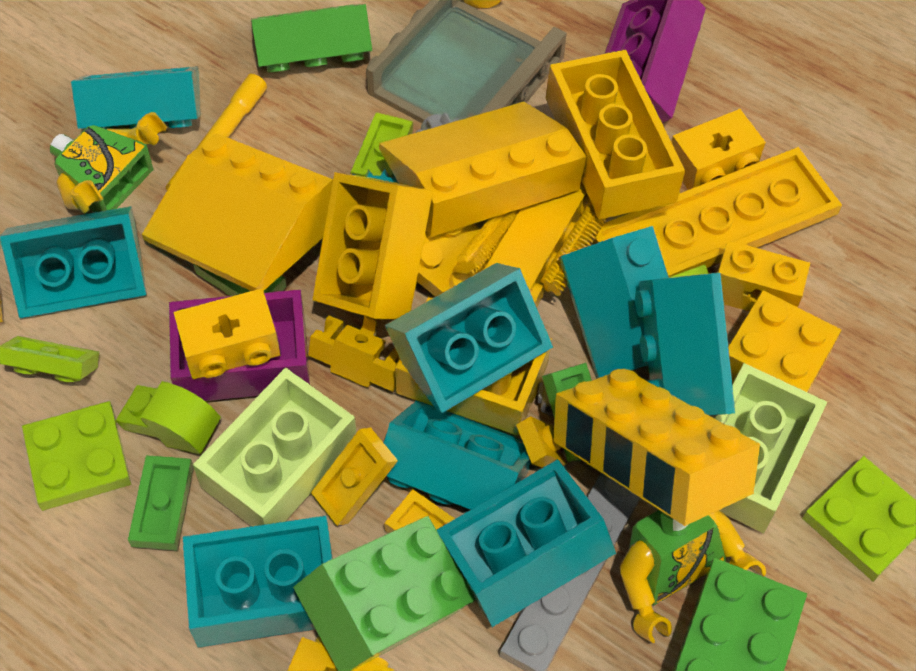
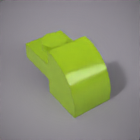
M161 381L158 388L137 385L115 421L125 431L158 437L166 447L201 454L221 416L212 406L194 393L175 384Z

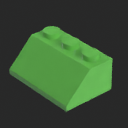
M359 3L251 18L259 67L266 66L267 72L289 70V62L303 60L305 67L326 65V57L339 55L342 56V62L365 59L364 52L373 51L366 4Z

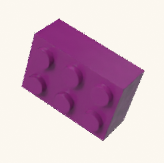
M301 289L264 293L277 334L281 356L270 358V360L260 365H244L226 370L223 374L212 378L201 377L192 379L174 312L231 296L169 302L170 378L172 384L194 393L204 401L259 396L282 370L287 368L310 385L306 324Z

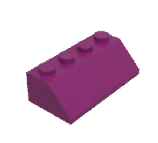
M629 0L623 3L605 54L622 50L627 51L662 123L673 117L706 8L699 0Z

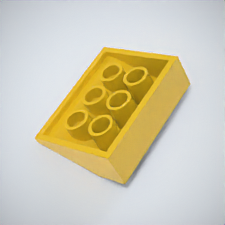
M520 102L379 143V150L399 184L433 191L426 231L430 237L579 191L587 158L565 126L526 102Z
M215 133L212 137L204 140L198 148L186 157L145 227L142 236L144 241L250 291L263 288L264 291L323 238L333 179Z

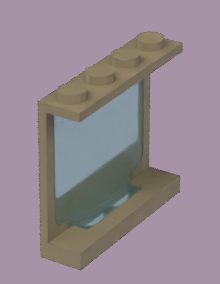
M430 0L422 10L419 9L414 13L410 23L401 33L398 32L391 38L388 47L379 56H375L370 60L366 68L368 95L420 123H423L431 115H442L444 112L448 114L452 121L456 118L461 120L520 102L527 103L548 78L550 64L561 63L564 59L567 33L553 27L543 40L539 41L460 0Z

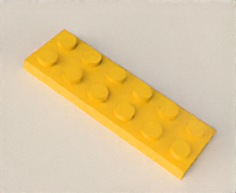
M796 147L679 193L677 203L631 212L605 222L592 244L653 226L668 276L671 277L704 264L708 268L720 263L727 240L757 248L838 215L842 204L801 149Z

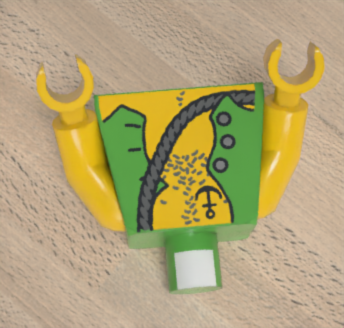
M155 112L148 113L138 121L137 127L132 129L106 130L95 125L88 126L75 140L65 134L57 135L50 145V153L57 157L54 163L59 175L56 184L64 205L71 210L81 209L83 213L88 212L89 209L94 213L117 209L154 170L147 144L156 145L159 141L157 134L161 131H166L168 128Z
M657 510L638 521L633 527L630 547L620 565V574L632 608L639 611L633 625L635 632L642 638L654 644L655 639L652 635L654 626L661 634L667 637L671 635L672 625L670 620L654 612L652 605L658 604L706 575L714 558L726 562V557H731L730 564L745 570L752 566L763 577L766 575V568L763 563L742 550L745 544L729 518L723 512L718 510L684 526L662 511Z

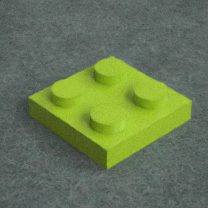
M110 401L22 425L36 499L42 511L132 485L118 425L115 421L114 409Z
M865 456L819 498L802 518L872 582L916 539V499Z

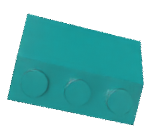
M198 66L86 75L71 81L78 129H84L92 125L106 130L113 129V126L129 125V129L137 127L138 121L143 116L151 112H155L163 122L168 121L169 128L192 126V119H198L201 115Z
M132 206L9 227L0 235L19 318L147 295L140 242Z
M653 226L616 236L560 256L559 260L596 378L608 375L616 369L634 370L647 366L648 362L645 363L643 361L640 351V338L645 335L643 317H639L637 314L635 294L636 291L640 290L639 281L669 278Z
M500 263L491 265L385 325L402 364L440 413L452 408L553 348L521 269Z
M721 273L639 281L640 290L636 291L635 305L638 316L643 317L645 335L640 338V351L643 361L645 363L648 362L650 380L647 381L657 387L668 390L671 395L687 404L701 408L707 415L734 414L735 405Z
M417 400L389 423L384 444L398 460L387 474V479L390 483L404 488H417L429 493V497L436 502L442 504L455 503L470 510L525 479L532 465L521 439L448 411L440 413L434 406Z
M558 459L437 529L439 536L473 593L477 604L492 627L616 554L604 518Z
M327 515L183 536L189 630L198 648L316 630L293 587L321 564L333 559Z

